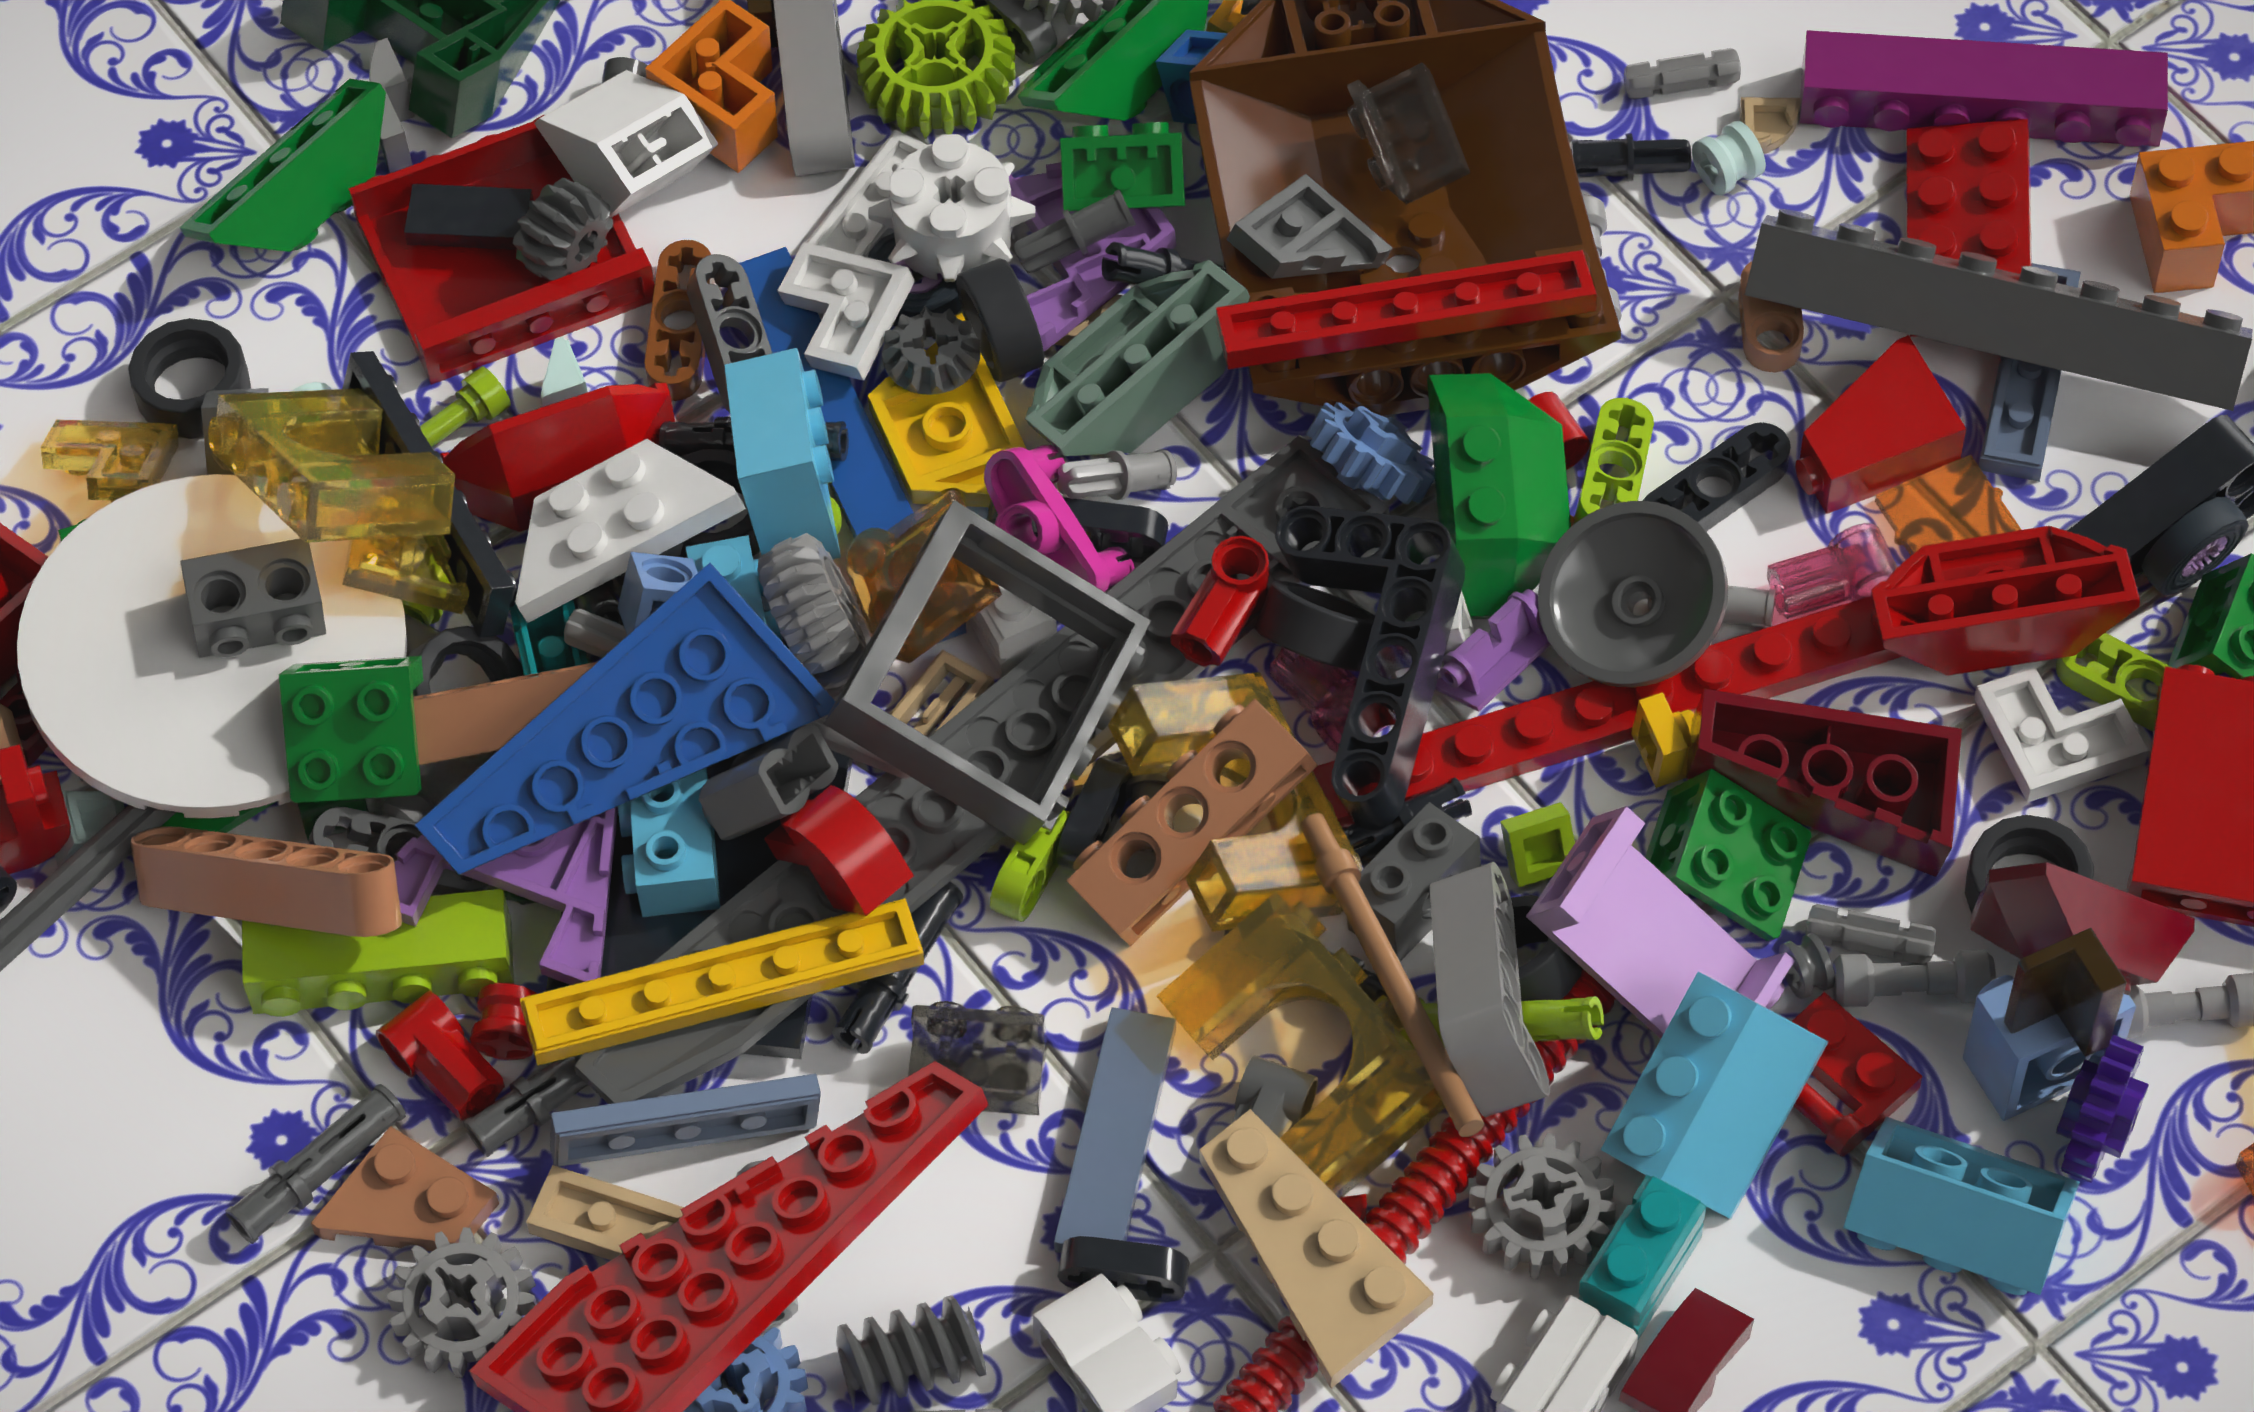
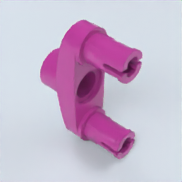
M1041 445L1031 450L1023 447H1013L993 454L988 460L984 471V482L998 513L995 521L997 527L1103 592L1115 586L1135 569L1132 559L1122 562L1117 561L1128 554L1121 547H1109L1101 552L1096 551L1078 519L1053 485L1059 480V467L1065 463L1063 457L1049 459L1059 452L1056 447ZM1032 519L1037 526L1038 537L1033 532Z

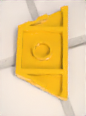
M962 313L955 315L956 318L966 321ZM936 342L927 350L924 349L926 356L930 358V364H936L935 356L938 355L939 348ZM982 354L980 355L978 367L971 378L963 385L949 392L933 395L914 393L902 388L888 376L868 394L869 410L913 504L950 505L955 500L963 506L989 508L991 498L984 482V471L988 460L993 454L1001 450L1013 447L1027 449Z

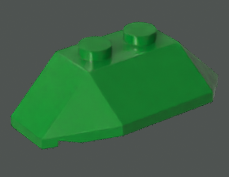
M1118 0L1116 6L1110 12L1101 8L1098 20L1095 22L1088 20L1030 75L1024 85V89L1017 97L1021 104L1027 107L1126 121L1135 117L1145 109L1147 100L1162 86L1155 61L1186 30L1205 31L1209 0Z
M357 79L347 80L335 91L336 93L300 120L183 223L179 228L185 237L218 244L285 252L301 249L312 242L318 235L317 228L334 213L342 212L352 206L348 188L365 183L370 178L375 177L386 91L382 85L376 82Z
M1491 373L1429 375L1427 386L1438 519L1448 529L1466 567L1462 593L1470 618L1489 619L1507 602L1508 597L1513 592L1523 593L1526 589L1533 591L1539 585L1541 573L1550 552L1564 533L1571 528L1562 424Z

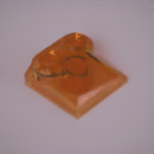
M951 489L899 521L887 531L881 528H869L858 534L852 541L846 556V571L872 634L875 632L934 524L953 500L966 507L959 491ZM951 557L896 659L906 663L916 660L999 598L1002 593L998 584Z

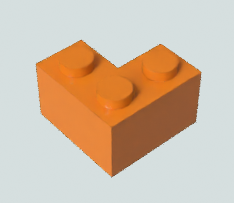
M720 0L645 68L647 79L685 94L719 143L710 154L737 173L743 170L778 137L775 93L760 83L773 71L770 28L733 1Z
M2254 141L2139 152L2129 197L2154 293L2214 287L2225 246L2223 236L2254 233Z

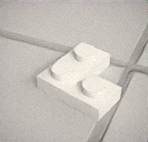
M803 242L778 289V293L786 305L824 314L804 353L810 366L864 381L885 341V331L891 329L915 279L909 268Z
M2036 667L1976 686L1974 701L2027 803L2146 763L2149 750L2122 699L2062 718Z

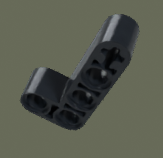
M2228 415L2215 417L2067 531L2088 537L2106 547L2112 544L2125 548L2134 579L2144 573L2141 565L2155 542L2178 520L2201 504L2217 497H2227L2242 511L2246 519L2254 515V443Z

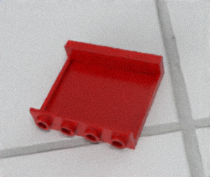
M544 115L519 127L499 134L487 135L475 143L442 155L430 156L420 163L387 175L372 177L365 183L348 188L357 225L431 385L653 302L655 283L651 263L643 247L636 249L619 214L612 217V228L605 236L608 244L600 249L596 263L591 262L585 269L550 282L527 270L525 265L516 259V250L407 245L404 230L413 184L532 189L535 201L539 198L542 188L547 184L553 186L561 178L574 182L534 124Z
M2182 665L2178 668L2165 666L2157 691L2156 700L2158 701L2154 732L2133 866L2128 878L2126 892L2188 916L2254 927V676L2236 679L2215 675L2212 670L2199 665Z

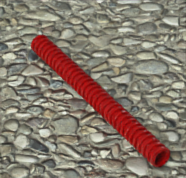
M1582 969L1581 977L1570 992L1561 1000L1596 996L1601 1002L1603 1015L1612 1010L1614 1000L1617 999ZM1587 1039L1534 1041L1546 1068L1549 1086L1554 1081V1073L1557 1074L1565 1068L1566 1059L1573 1057L1578 1051V1044L1584 1043ZM1527 1103L1488 1117L1482 1116L1479 1112L1484 1126L1478 1133L1469 1137L1460 1136L1450 1116L1445 1118L1441 1123V1131H1436L1430 1136L1429 1147L1424 1146L1417 1152V1162L1412 1161L1404 1168L1405 1177L1400 1176L1391 1184L1392 1192H1386L1381 1196L1379 1207H1374L1367 1213V1223L1364 1224L1406 1264L1407 1257L1405 1254L1411 1255L1419 1248L1418 1239L1428 1237L1432 1229L1431 1224L1440 1222L1444 1217L1443 1208L1448 1209L1456 1202V1193L1460 1194L1466 1190L1469 1185L1468 1178L1476 1177L1479 1164L1486 1163L1492 1158L1493 1148L1505 1142V1133H1510L1517 1127V1118L1526 1116L1530 1110V1104ZM1285 1316L1278 1322L1279 1332L1273 1331L1265 1338L1266 1348L1260 1347L1252 1354L1254 1364L1246 1363L1239 1370L1240 1380L1233 1379L1227 1384L1226 1392L1228 1395H1220L1214 1400L1213 1408L1215 1412L1285 1411L1292 1404L1291 1394H1300L1305 1388L1304 1379H1311L1317 1374L1318 1366L1316 1363L1319 1362L1308 1342L1302 1340L1290 1316Z

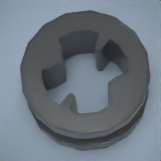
M1810 933L1803 936L1801 945H1796L1792 941L1780 945L1779 954L1786 952L1795 960L1785 978L1796 997L1804 999L1811 996L1813 987H1818L1822 991L1834 987L1835 974L1828 951L1818 935Z

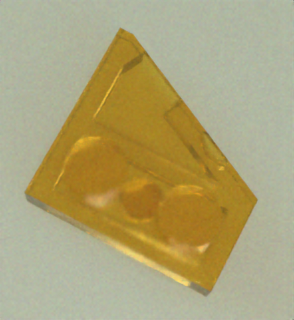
M362 478L356 495L342 585L461 615L469 597L466 583H456L448 562L452 553L444 535L434 526V514L425 494Z

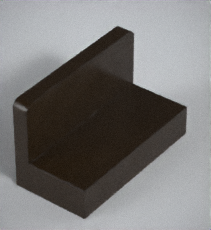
M2090 927L2030 954L2018 962L2004 1023L2010 1033H2016L2057 1014L2085 1057L2109 1046L2127 981Z

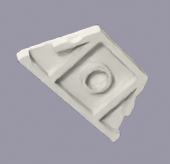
M645 439L534 498L515 603L527 623L626 572L631 552L659 555L746 508L734 487Z

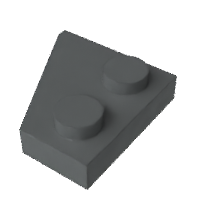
M1307 174L1236 222L1227 238V241L1272 279L1379 268L1385 263L1392 250L1388 243Z

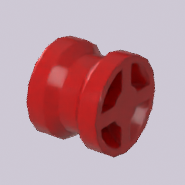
M495 983L482 987L478 993L476 1003L481 1017L472 1027L470 1035L471 1045L478 1052L500 1060H521L532 1056L533 1049L522 1014L520 998L537 993L527 987L510 983Z

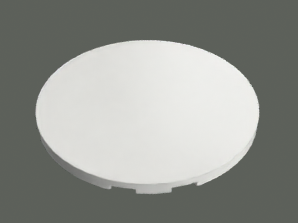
M221 474L189 476L141 488L106 505L80 523L59 543L34 579L24 603L17 640L18 669L23 693L35 725L55 755L74 774L113 799L143 810L148 806L160 810L184 813L185 818L239 816V811L264 806L276 801L279 805L291 801L279 674L293 664L406 657L407 654L405 613L398 585L382 553L358 525L331 504L293 486L264 478ZM308 537L322 600L326 634L311 637L309 640L296 645L277 643L250 648L242 654L233 657L213 655L199 658L180 561ZM287 593L282 594L276 597L275 599L286 601L291 600L297 597L298 595ZM229 605L218 606L211 611L216 613L227 612L233 609L234 607Z

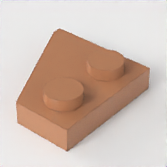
M390 1126L312 1220L311 1225L314 1234L323 1240L335 1241L336 1234L373 1238L374 1244L378 1246L402 1248L408 1245H418L426 1251H434L437 1249L435 1233L442 1231L450 1244L459 1243L463 1227L471 1228L474 1236L499 1205V1201L495 1191Z

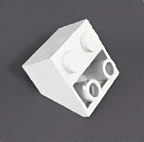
M628 70L544 115L534 123L574 182L592 189L601 195L602 200L611 205V218L690 173L719 144L685 94Z

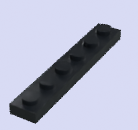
M374 351L350 353L340 403L479 637L503 635L509 610L515 605L517 594L513 574L502 565L492 548L488 533L479 527L468 508L465 495L461 490L456 489L444 469L440 454L432 449L421 431L417 416L409 411L398 393L394 378L386 373Z

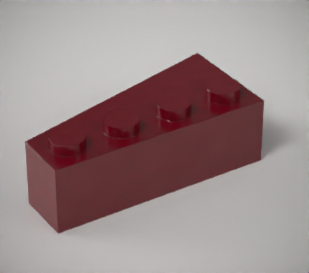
M1704 689L1692 718L1690 734L1692 746L1688 752L1686 779H1691L1712 768L1800 824L1937 877L1952 849L1962 737L1961 728Z

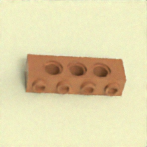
M1255 698L1245 708L1239 704L1224 714L1213 729L1216 736L1199 753L1195 750H1190L1181 756L1167 772L1166 777L1170 780L1152 798L1144 795L1132 803L1119 820L1122 827L1105 843L1100 840L1092 843L1074 861L1072 868L1075 872L1066 881L1129 946H1132L1318 766L1307 750ZM1234 759L1250 761V773L1242 784L1235 787L1221 785L1220 774L1228 762ZM1188 804L1202 806L1203 818L1198 827L1186 833L1174 831L1173 820L1180 808ZM1142 849L1154 850L1156 862L1152 871L1142 878L1128 877L1126 867L1129 858L1135 852Z

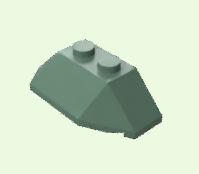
M1211 260L1195 264L1193 270L1171 272L1136 284L1044 363L1034 391L1032 406L1028 408L1025 416L1028 425L1052 446L1056 447L1064 456L1100 455L1112 450L1132 453L1224 373L1226 361L1216 325V307L1248 303L1250 295L1247 289Z

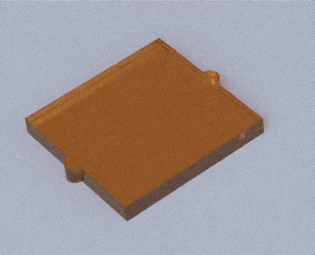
M1971 454L1875 495L1874 502L1895 532V544L1904 545L1910 556L1924 545L2022 530L2002 501L2003 491L1997 487L1993 488Z

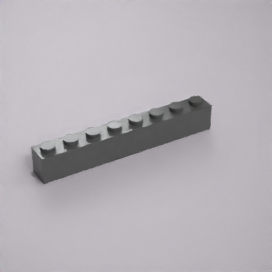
M1780 209L1778 217L1767 215L1761 223L1744 295L2222 409L2234 410L2253 329L2242 327L2243 318L2238 315L2213 309H2207L2205 317L2180 312L2181 303L2155 295H2145L2143 303L2118 297L2119 288L2096 281L2085 280L2081 288L2057 283L2058 274L2037 267L2022 266L2020 274L1996 269V259L1972 252H1961L1959 260L1935 254L1936 245L1918 239L1900 238L1899 245L1874 240L1876 234L1874 230L1858 225L1841 223L1839 224L1838 231L1814 226V216L1794 210Z

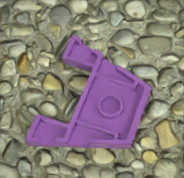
M1061 162L1046 164V173L1017 178L1010 174L1011 196L1035 206V217L1025 221L1032 233L1065 218L1062 213L1064 208ZM1160 208L1129 209L1136 225L1129 226L1088 246L1087 250L1089 253L1085 255L1079 250L1053 263L1063 280L1026 295L1038 326L1043 351L1048 350L1129 285L1119 281H1107L1102 275L1103 257L1118 260V256L1105 252L1110 243L1119 242L1126 246L1154 252L1162 247L1174 249L1177 246L1175 229Z
M618 806L462 874L563 912L539 963L542 975L569 985L601 977ZM423 835L418 839L412 837L396 854L397 860L394 863L402 922L416 927L443 870L449 869L454 871Z

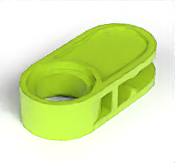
M1063 810L1050 832L1041 827L1025 845L1018 841L1015 843L1000 869L992 888L989 905L991 910L1019 922H1024L1029 917L1059 865L1056 861L1058 845L1071 812Z

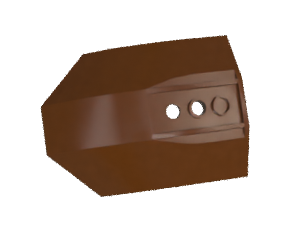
M1261 0L1189 72L1201 153L1225 272L1247 289L1250 295L1248 302L1583 250L1597 293L1595 312L1247 366L1253 393L1323 406L1325 403L1334 406L1336 402H1340L1351 411L1355 407L1364 406L1371 412L1381 416L1429 409L1427 386L1429 375L1491 373L1515 391L1621 339V328L1594 241L1569 143L1546 35V21L1499 0ZM1307 174L1388 243L1392 250L1385 263L1379 268L1272 279L1227 241V238L1236 222ZM1397 255H1409L1417 259L1420 264L1410 272L1399 273L1387 266L1386 262Z

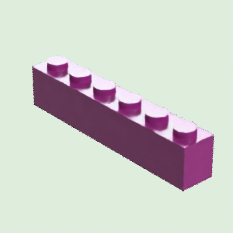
M1807 30L1801 72L1799 124L1821 125L1828 128L1840 126L1876 128L1893 132L1917 127L2028 119L2030 138L2061 140L2067 143H2112L2128 147L2142 145L2160 146L2168 111V53Z

